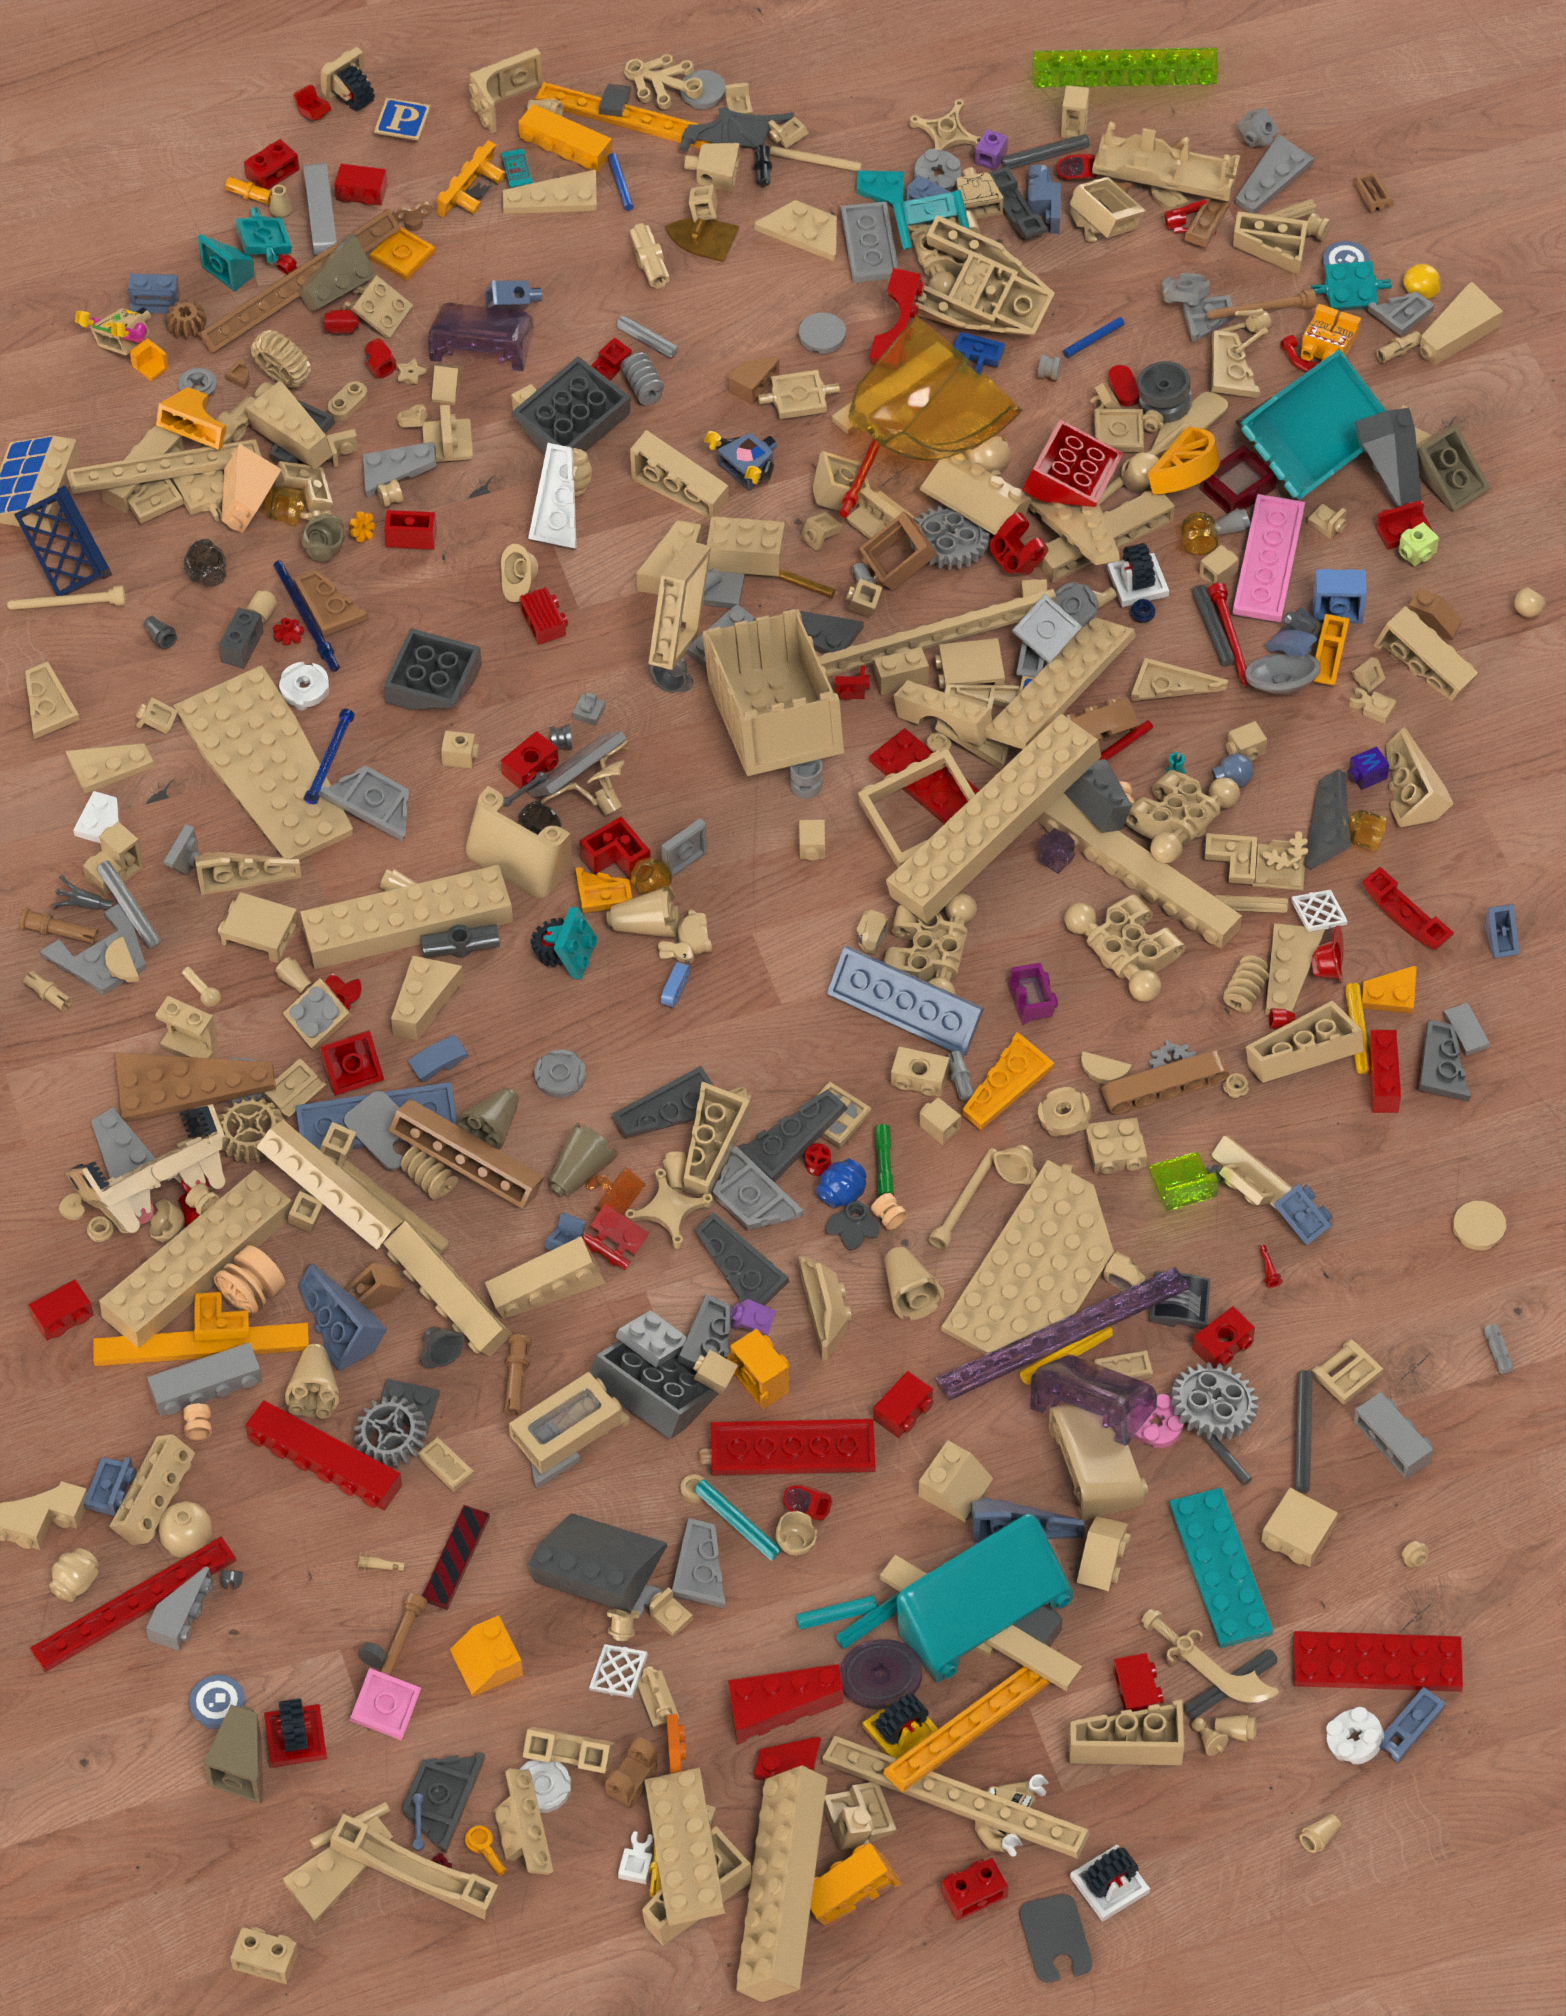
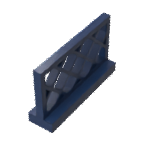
M66 485L58 488L57 493L14 514L57 596L68 595L101 577L105 579L112 575ZM55 501L60 506L57 517L45 513L47 505ZM62 513L64 514L66 519L61 518ZM29 514L39 516L35 528L25 525L22 518ZM43 517L55 520L52 532L39 529ZM59 522L70 525L71 530L68 537L56 534ZM38 533L50 536L46 548L36 546L34 543ZM73 534L76 536L77 540L72 539ZM54 538L66 541L63 553L50 550ZM70 543L81 546L82 550L79 558L67 555ZM39 551L44 552L43 558ZM48 554L61 557L57 569L46 565ZM84 554L86 555L88 561L83 559ZM65 559L77 562L73 574L61 571ZM81 563L91 566L95 572L86 578L78 576ZM50 572L55 573L54 579ZM59 575L72 578L68 587L59 590L56 584Z

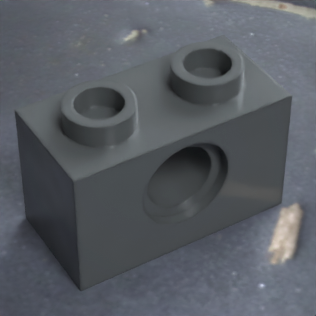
M238 607L219 643L222 663L245 669L264 632L260 613Z

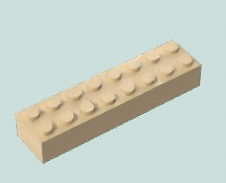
M499 865L300 912L302 928L314 970L420 945V935L446 932L458 924L472 928L492 924L499 926L513 922L512 905Z
M253 1170L99 1300L102 1318L137 1348H140L153 1335L161 1331L195 1302V1293H205L215 1285L214 1276L220 1270L223 1271V1268L228 1263L234 1264L235 1256L247 1245L258 1248L288 1222L292 1200L256 1170Z
M799 1766L767 1778L763 1786V1799L759 1813L760 1821L755 1842L756 1850L752 1865V1879L748 1893L749 1901L745 1917V1930L741 1945V1959L737 1973L736 1991L761 2002L800 1990L827 1777L804 1766Z

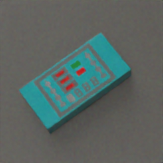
M524 148L501 152L509 188L532 184L533 181Z

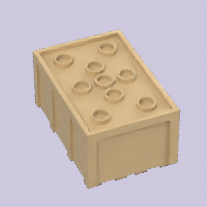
M799 609L784 611L783 614L773 617L768 615L756 618V621L747 622V620L737 622L734 626L722 629L721 627L702 631L708 685L747 776L844 753L839 697L831 688L826 668L821 666L814 650L813 640L811 636L807 635L802 624Z

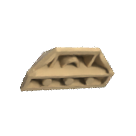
M799 1256V1272L822 1361L828 1360L847 1334L848 1321H852L849 1305L844 1306L843 1298H846L843 1282H838L834 1271L809 1257Z

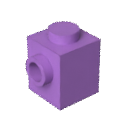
M986 129L975 149V164L996 171L1002 162V157L1007 153L1008 136Z

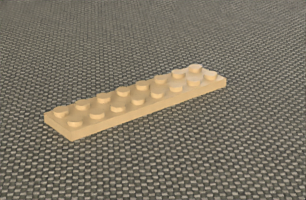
M1096 617L1092 619L984 729L985 737L1024 749L1060 714H1063L1136 637L1135 629Z

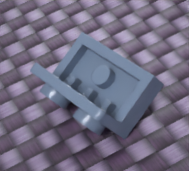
M125 1457L124 1462L101 1458L84 1502L85 1509L115 1516L127 1494L128 1484H132L135 1479L136 1468H133L130 1457Z

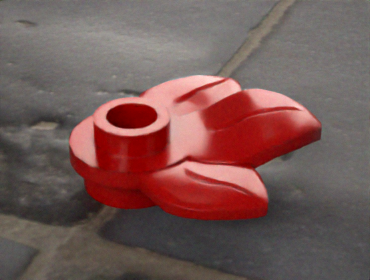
M331 973L325 981L348 1011L351 1008V1004L358 1000L361 995L362 987L359 979L345 984L337 975Z

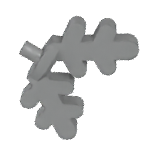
M1166 1040L1165 1046L1161 1047L1160 1050L1152 1051V1058L1157 1059H1150L1149 1066L1157 1068L1166 1065V1063L1171 1061V1056L1168 1054L1170 1052H1174V1061H1178L1179 1057L1182 1060L1196 1055V1052H1187L1189 1048L1187 1044L1178 1046L1177 1044H1170V1040Z

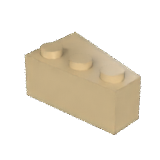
M676 521L637 571V591L659 594L661 574L687 541L702 543L701 524ZM667 580V581H666V583H668V584H672V585L674 584L673 581H670V580Z
M412 956L391 1017L393 1036L418 1041L436 1019V1014L443 1005L446 1006L455 990L464 984L463 967Z

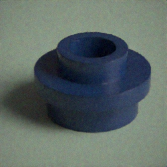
M1139 599L1131 607V616L1138 622H1149L1155 616V607L1151 601Z

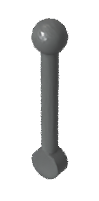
M539 772L534 780L510 797H504L503 805L505 807L510 806L514 799L538 782H544L547 779V775L544 772Z

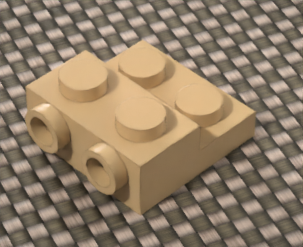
M1137 1117L1090 1123L1085 1129L1094 1174H1111L1121 1170L1135 1171L1146 1167L1147 1154L1143 1135L1140 1134Z

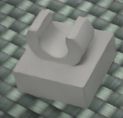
M591 693L582 694L573 711V719L596 726L606 707L605 701L597 699V695Z

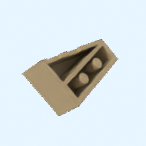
M1238 212L1233 247L1300 276L1308 221Z

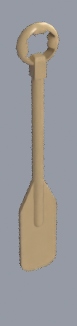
M1214 392L1200 394L1192 401V407L1184 417L1166 423L1163 426L1152 449L1148 453L1154 454L1156 457L1164 454L1186 427L1207 429L1227 412L1229 407L1228 401ZM1120 476L1105 488L1098 501L1099 505L1124 485Z

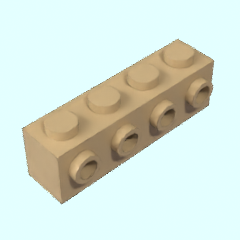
M173 1434L157 1436L109 1527L131 1545L146 1544L152 1540L161 1515L168 1508L170 1500L179 1490L181 1479L191 1467V1460L195 1452Z

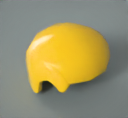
M1416 264L1406 271L1403 278V284L1409 294L1418 292L1426 299H1429L1440 292V276L1435 268L1430 265Z

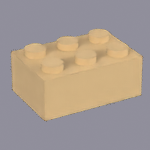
M712 516L707 545L711 546L708 571L714 568L718 572L779 576L784 548V522Z

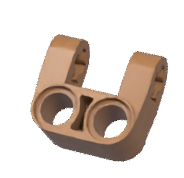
M641 1737L634 1739L628 1748V1755L618 1770H614L605 1782L606 1795L629 1808L636 1804L646 1789L645 1779L653 1778L658 1768L657 1750L653 1744Z

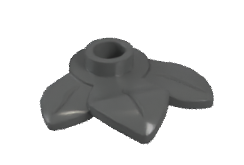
M853 1201L844 1208L843 1212L831 1216L827 1223L826 1233L829 1235H841L844 1246L849 1250H854L861 1246L865 1237L877 1238L880 1227L878 1221L869 1215V1209L865 1204L860 1201ZM853 1214H859V1215H861V1216H859V1217H853L852 1215H853Z

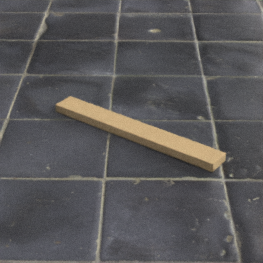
M256 439L223 444V447L219 450L212 447H204L68 469L67 477L72 492L75 494L222 470L228 464L239 444L261 456Z
M894 1555L880 1574V1580L901 1592L908 1585L922 1578L927 1573ZM1014 1625L985 1642L1066 1692L1082 1671L1081 1665Z

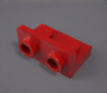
M1422 500L1409 502L1404 506L1394 509H1386L1377 515L1376 530L1387 550L1399 547L1401 535L1406 530L1413 529L1423 522L1433 531L1423 513L1424 503Z

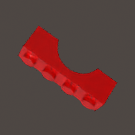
M893 268L887 292L888 296L899 306L900 317L897 324L890 331L875 335L869 356L870 364L894 370L899 368L900 363L904 364L907 350H904L906 341L910 342L913 332L910 324L912 318L916 319L919 305H916L918 296L922 297L925 287L921 274Z

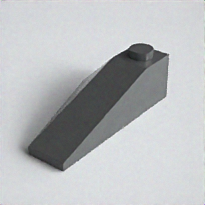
M1410 408L1388 410L1355 421L1354 424L1360 446L1364 453L1367 451L1374 463L1372 467L1375 472L1379 471L1385 482L1384 487L1395 506L1400 507L1409 502L1422 500L1416 432Z

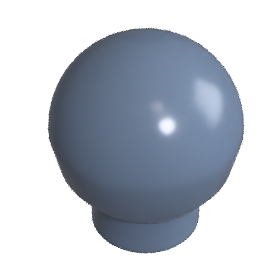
M1236 753L1224 758L1220 766L1212 768L1214 780L1222 777L1231 778L1238 784L1239 788H1242L1252 780L1254 767L1248 757Z

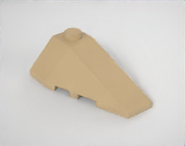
M1402 728L1386 743V752L1392 781L1389 782V789L1393 791V801L1390 802L1391 810L1398 825L1406 827L1436 821L1454 803L1447 788L1407 729Z
M227 852L204 853L194 856L201 895L302 878L299 859Z

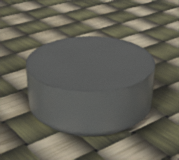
M367 1642L361 1646L358 1657L362 1662L371 1667L381 1668L387 1658V1654L377 1644Z

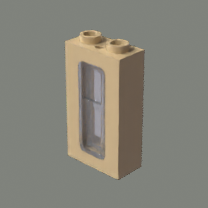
M587 1372L510 1422V1436L542 1475L621 1423L622 1407L615 1397L610 1398L606 1393V1387L599 1378L595 1379L590 1372Z

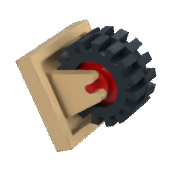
M358 47L344 52L341 57L325 64L321 69L322 99L329 102L339 95L354 111H359L375 100V94L372 93L374 90L370 87L371 83L368 81L367 76L363 74V52Z

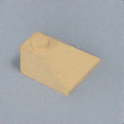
M822 451L812 487L817 505L837 511L841 510L843 505L842 499L845 493L850 490L862 463ZM867 476L860 491L866 486L870 488ZM860 492L858 494L859 500L857 504L860 503Z

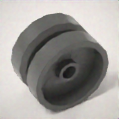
M1160 361L1150 364L1141 371L1138 376L1137 386L1140 409H1143V415L1149 410H1155L1162 414L1164 418L1163 423H1169L1181 419L1189 412L1192 407L1190 375L1183 366L1171 361Z

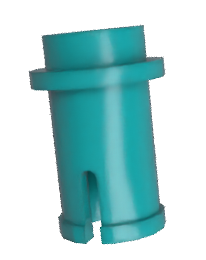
M1178 752L1170 754L1166 773L1169 770H1175L1183 774L1186 773L1184 768L1185 757L1182 753H1180L1179 759L1177 758Z

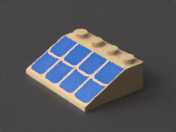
M47 436L9 443L0 467V523L20 527L14 515L15 513L57 493V489L64 485L68 489L70 483L67 477V470L76 468L80 458L76 439ZM55 501L47 505L45 513L57 517L60 509L58 502ZM29 514L23 517L22 520L25 525L35 528L39 516ZM43 517L39 529L52 532L55 520Z

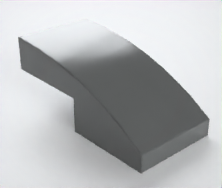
M608 84L599 106V114L622 117L625 104H628L631 86Z

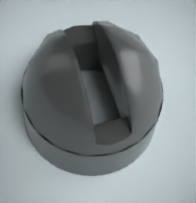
M221 1570L220 1580L222 1586L228 1590V1583L230 1582L233 1583V1590L239 1588L242 1583L243 1572Z

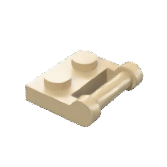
M1350 1339L1343 1345V1349L1323 1365L1314 1367L1311 1372L1313 1373V1379L1317 1383H1321L1344 1405L1381 1376L1383 1368L1356 1342ZM1350 1356L1355 1358L1333 1377L1328 1375Z

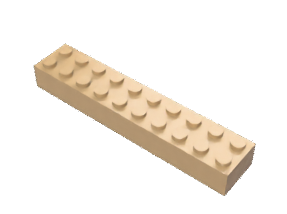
M1060 714L886 879L890 897L927 924L1101 758L1098 739L1063 714Z

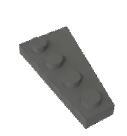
M1340 769L1319 780L1307 848L1308 854L1305 859V865L1310 870L1351 847L1345 773Z

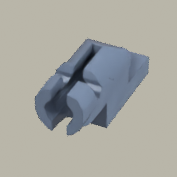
M1040 164L1032 165L1029 168L1028 205L1034 214L1038 213L1040 216H1046V224H1050V234H1059L1061 183H1054L1052 181L1051 169Z

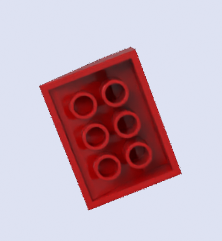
M1059 419L1022 491L1043 502L1096 507L1123 452Z

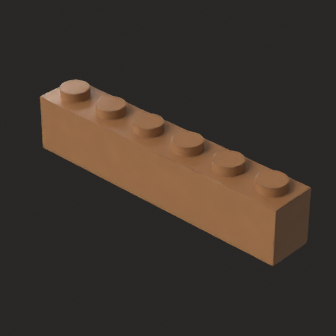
M409 1099L397 1110L388 1130L522 1209L536 1197L545 1177L412 1099Z

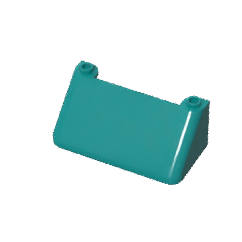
M1031 1513L1018 1518L908 1585L897 1596L899 1636L936 1683L944 1678L949 1679L957 1673L961 1656L1048 1603L1053 1609H1062L1073 1600V1590L1037 1518Z

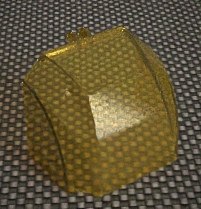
M916 315L859 382L848 417L850 422L860 432L868 431L880 445L894 453L915 460L934 462L983 444L1000 433L1023 410L985 373L979 375L968 365L971 361Z

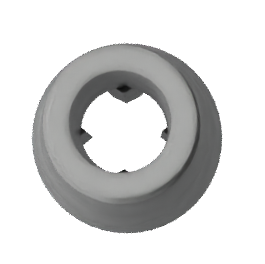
M1237 508L1213 522L1217 536L1243 532L1251 526L1244 508L1240 510Z

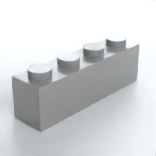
M250 1342L147 1377L150 1392L159 1416L173 1415L188 1405L203 1404L207 1400L216 1397H226L231 1392L242 1388H252L257 1383L262 1382L260 1367Z

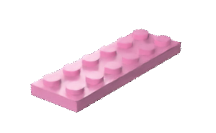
M1257 494L1233 607V615L1281 622L1305 502Z

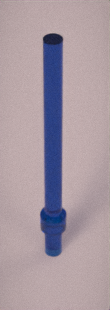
M281 560L276 561L273 566L316 642L320 657L325 659L332 672L338 671L340 666L334 657V650L331 644L326 642L283 562Z

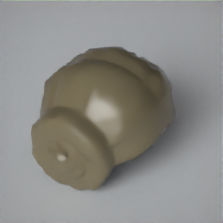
M325 513L319 515L318 518L311 519L306 524L301 542L308 556L313 560L327 562L333 555L340 552L345 535L343 530L344 524L339 517Z

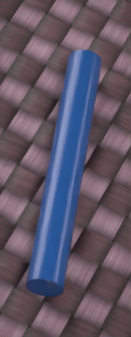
M611 153L608 155L613 175L624 208L630 211L634 208L617 154Z
M1118 317L1063 350L1064 356L1069 358L1125 324L1124 320Z

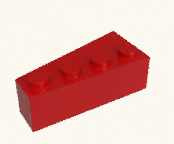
M839 1664L728 1680V1693L737 1745L746 1742V1739L755 1735L767 1734L771 1729L783 1724L787 1726L795 1723L796 1719L806 1715L812 1716L843 1704V1685Z

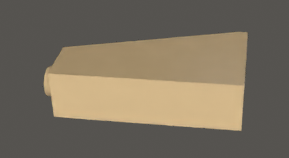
M1473 282L1469 283L1421 336L1419 351L1422 357L1429 360L1434 366L1501 327L1503 311Z

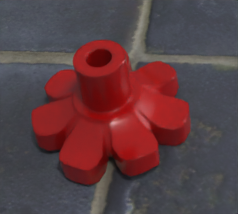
M283 618L281 619V625L275 624L273 627L275 641L278 643L282 641L283 645H290L291 640L295 644L300 643V635L305 633L304 627L300 626V622L297 619Z

